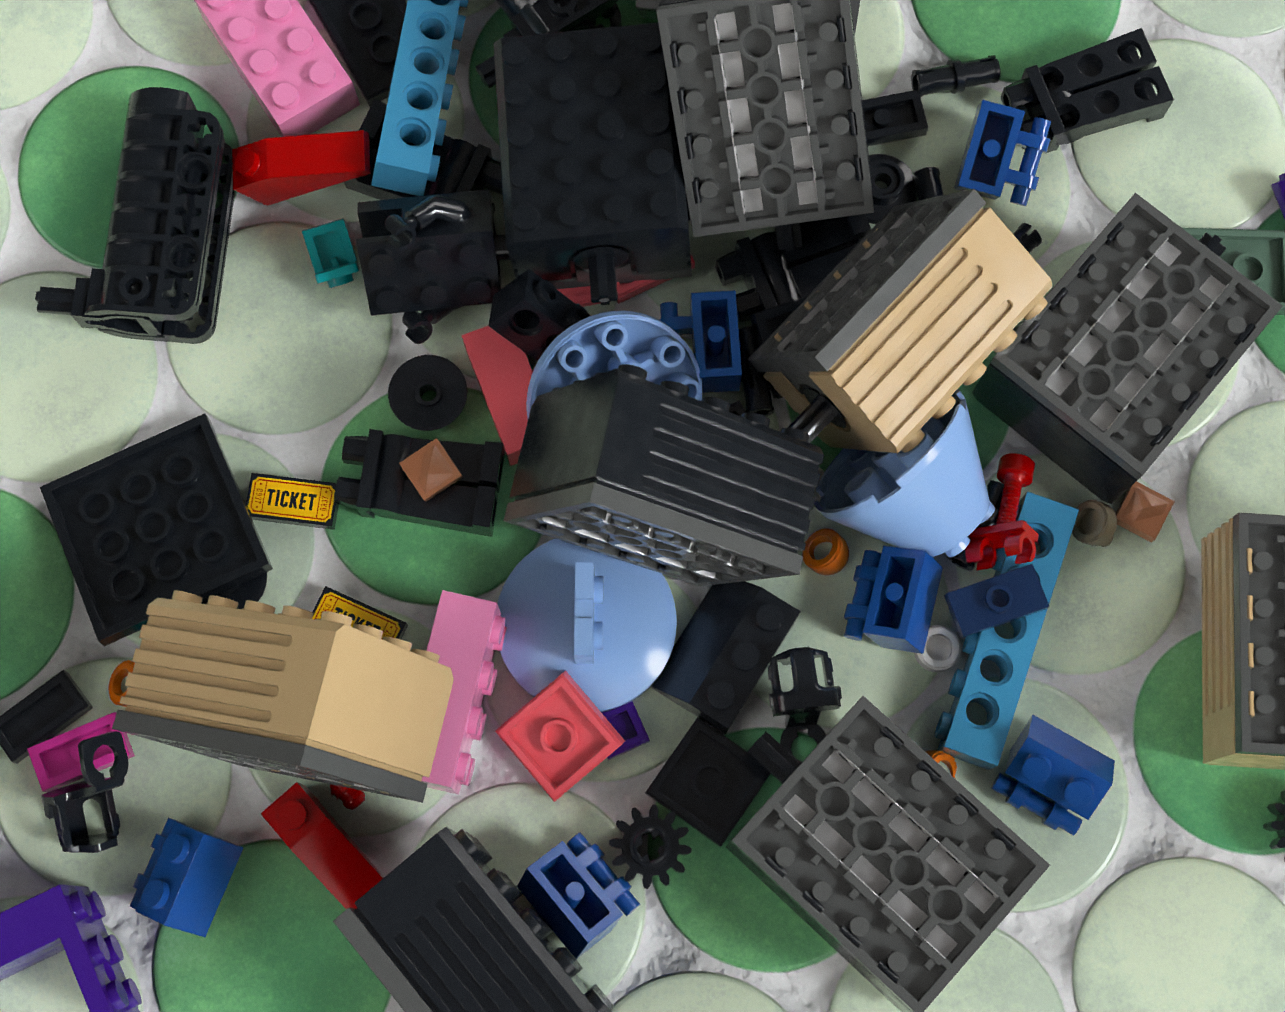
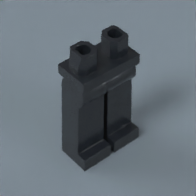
M1142 28L1050 62L1040 68L1037 65L1026 68L1021 80L1004 87L1001 94L1003 105L1020 110L1027 109L1031 119L1022 121L1021 131L1030 133L1034 117L1051 121L1047 138L1050 139L1047 153L1057 150L1059 145L1072 143L1087 135L1146 119L1147 122L1162 119L1173 103L1174 98L1160 67H1154L1157 60ZM1137 49L1140 51L1141 57H1139L1136 51ZM1153 85L1156 87L1157 95L1154 91Z
M374 99L359 129L369 133L371 174L345 181L344 184L347 189L379 200L417 197L416 195L371 186L387 104ZM444 135L442 146L434 144L432 154L440 156L435 182L427 180L423 196L484 190V188L503 194L501 163L493 159L491 148L478 144L476 147L467 141L453 139ZM406 143L411 146H416L413 143ZM492 203L493 216H494L495 205H494V203Z
M860 214L802 222L801 229L804 246L795 248V251L786 252V249L778 250L775 232H767L751 240L749 236L737 240L735 251L717 259L715 268L723 286L744 279L747 286V291L736 294L738 322L751 320L749 315L751 313L808 296L869 233L871 227L866 215Z
M369 429L368 437L345 436L342 449L343 463L361 465L363 469L361 479L338 477L334 499L338 504L358 509L362 517L375 518L376 515L405 522L489 537L493 536L498 504L497 493L500 491L505 459L503 443L485 441L484 445L440 441L463 477L425 502L399 463L433 440L411 438L396 434L383 435L384 432L382 430Z

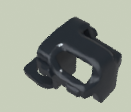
M810 647L786 650L772 657L768 666V680L771 681L772 694H769L770 708H772L773 717L786 715V728L781 734L780 744L792 755L791 746L798 737L797 730L807 729V735L813 738L818 745L826 736L824 730L817 724L821 711L839 709L841 707V687L834 686L833 666L831 658L828 657V652ZM821 657L825 687L820 686L818 683L815 658ZM777 662H781L782 665H791L794 686L790 691L783 692L781 690Z
M111 731L82 740L78 744L81 772L84 781L41 795L45 816L49 819H54L63 852L98 853L118 846L117 836L119 835L120 820L119 814L116 813L112 789L124 784V777L127 774L129 765L123 737L118 731ZM102 745L109 746L114 753V763L109 770V778H104V773L99 772L93 764L94 753ZM93 799L99 803L105 833L88 835L83 811V803L86 800Z

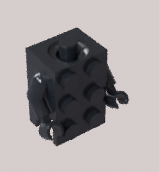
M490 189L358 202L357 214L362 238L356 239V245L370 314L373 316L405 312L402 322L409 328L406 330L405 335L415 344L424 343L430 338L433 331L431 324H436L452 311L463 306L491 304L493 295L501 290L500 261H509L510 258L506 248L505 234L496 235Z

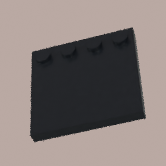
M206 413L40 487L97 640L104 647L140 631L142 625H146L149 615L146 614L148 604L157 598L172 599L174 590L200 596L203 598V602L209 599L210 595L216 596L273 569L212 423Z

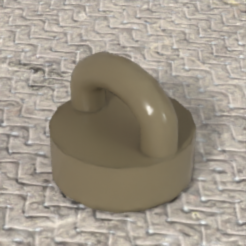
M1087 500L1081 503L1076 508L1079 511L1072 530L1073 536L1078 541L1091 546H1109L1117 528L1115 511L1110 505L1097 500Z

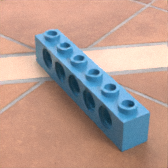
M469 0L407 1L371 186L423 196L427 180L436 181L440 156L433 155L432 152L434 144L442 146L447 120L440 119L439 114L440 109H449L453 85L445 83L447 74L455 75L460 50L453 49L452 43L453 40L461 41L466 16L459 15L458 11L459 6L467 8ZM406 143H413L416 146H411Z
M1027 491L1019 500L1016 521L1024 520L1039 534L1037 542L1040 545V554L1035 555L1032 562L1015 564L1017 555L1006 557L1004 548L996 549V564L991 568L996 570L994 577L1033 564L1047 601L1050 603L1079 509ZM1047 609L1011 621L1010 623L1014 629L1012 639L1000 637L994 628L965 638L962 652L967 653L968 657L964 669L957 668L951 680L948 694L955 697L950 712L943 711L937 723L934 737L941 739L937 750L987 770L998 766ZM990 660L999 667L1000 679L998 682L988 681L982 676L980 671L981 661ZM975 702L984 707L987 714L984 725H976L968 719L966 715L968 703Z

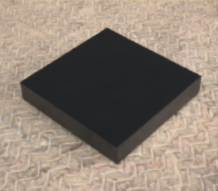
M697 717L645 794L670 812L674 811L678 818L721 847L771 773L746 750Z

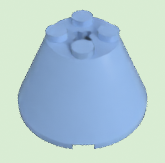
M959 389L952 394L956 400L953 408L941 418L934 419L931 417L921 428L925 433L923 440L909 452L889 453L843 448L828 466L818 483L816 492L821 498L820 502L818 500L814 502L817 510L824 517L898 548L926 551L932 557L944 552L948 557H954L961 553L970 542L968 536L979 524L989 519L995 511L994 505L989 500L964 395Z

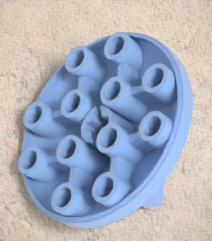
M609 311L592 315L568 327L550 343L541 355L528 386L526 401L527 420L531 406L537 396L551 392L553 388L571 385L576 380L591 378L596 373H605L618 369V366L622 364L643 368L647 371L646 380L658 385L662 381H674L684 384L689 388L688 396L701 401L702 379L699 378L700 369L687 343L662 321L634 311Z
M552 539L526 555L508 576L498 599L501 617H505V626L507 627L502 651H500L501 656L516 682L532 697H535L560 674L567 671L601 712L609 711L635 700L646 692L663 672L674 647L677 626L676 608L670 587L662 573L559 539Z

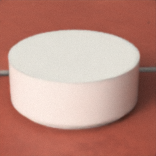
M940 625L929 627L924 653H914L917 662L924 669L931 672H944L959 660L961 642L957 634L950 628Z

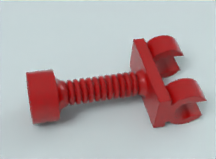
M1009 453L1003 455L999 460L997 479L1004 484L997 523L992 526L976 528L969 535L971 541L965 549L967 563L978 562L976 571L990 569L995 566L997 560L996 549L1004 548L1006 557L1017 555L1015 564L1032 562L1035 558V542L1038 541L1039 534L1024 520L1016 521L1021 490L1032 483L1035 470V462L1028 456Z

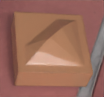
M437 438L399 463L425 502L463 477Z
M1136 481L1127 490L1116 511L1117 525L1152 543L1157 538L1175 501Z

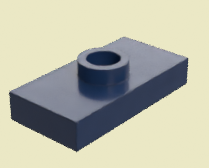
M1033 564L948 592L944 595L961 639L1050 607Z

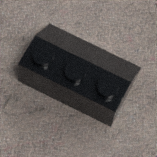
M746 581L712 585L675 643L666 667L651 688L722 733L727 734L770 664V659L775 656L801 611L764 588Z

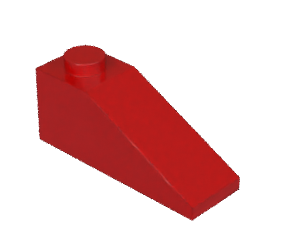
M359 130L273 137L232 149L233 190L268 206L371 174L369 133Z
M296 782L260 813L289 849L345 909L349 907L358 908L354 903L384 878L307 786Z

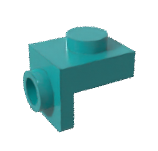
M344 218L302 230L315 271L317 284L327 281L329 288L354 281L352 273L358 272L360 267Z

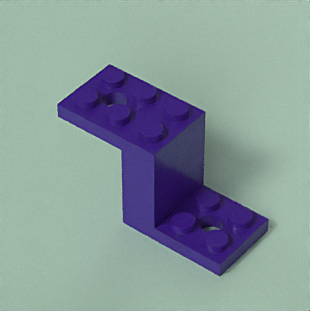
M59 884L0 913V981L65 950L89 1012H140L138 1005L142 1003L141 995L135 982L131 978L126 979L119 963L124 959L121 946L113 934H107L101 919L106 916L102 900L95 891L90 892L89 887Z

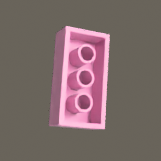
M194 0L203 20L281 137L310 135L360 105L352 80L297 0Z
M442 590L426 651L440 655L438 663L451 668L454 681L430 777H422L421 782L427 783L428 788L459 795L461 785L469 786L471 782L475 759L471 758L469 753L473 739L480 741L484 731L486 714L483 713L481 706L484 695L491 696L495 687L498 670L494 669L493 658L495 650L502 651L507 627L505 626V617H501V611L497 602Z

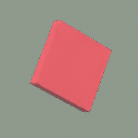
M567 671L560 674L495 731L554 802L625 742L623 737Z

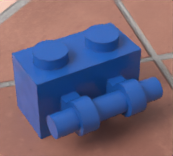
M982 100L977 106L954 189L960 191L975 189L980 196L996 200L1001 197L1004 183L1014 186L1010 203L1027 206L1031 190L1036 191L1039 177L1035 175L1042 153H1047L1050 139L1047 138L1051 121L1034 117L1030 133L1021 131L1020 128L1025 115L1024 110ZM1015 145L1025 148L1019 171L1009 169Z
M736 291L691 293L690 316H678V306L675 302L660 304V321L668 325L679 336L692 334L693 354L700 369L699 378L702 379V393L739 391L742 369Z
M883 546L882 553L865 550L862 563L856 566L853 577L857 584L852 604H847L844 619L847 620L844 637L861 641L864 633L882 648L923 654L943 567L926 551L891 546Z
M1032 715L1009 752L1005 773L1015 778L1016 781L999 773L991 789L1005 796V802L1016 809L1022 806L1042 817V823L1051 829L1056 830L1059 827L1074 836L1082 824V819L1067 810L1069 809L1089 820L1113 784L1115 760L1039 717ZM1033 788L1034 790H1036V791L1040 792L1041 794L1047 796L1048 798L1052 799L1053 801L1051 802V801L1045 799L1044 797L1038 795L1037 793L1031 791L1030 789Z
M168 817L161 835L156 833L150 846L154 848V851L144 874L138 873L133 887L137 890L130 903V907L164 926L206 937L243 847Z
M581 832L571 838L567 844L561 841L527 867L517 885V888L576 960L609 934L623 916V913L627 917L640 906V903L629 891L632 888L629 882L625 881L624 876L617 877L602 859L605 855L597 844L591 845Z

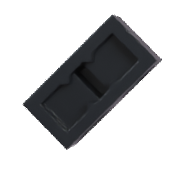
M528 269L493 295L488 326L538 361L546 348L558 335L568 327L591 315L584 307L575 304L559 292L551 282L542 279L532 270Z

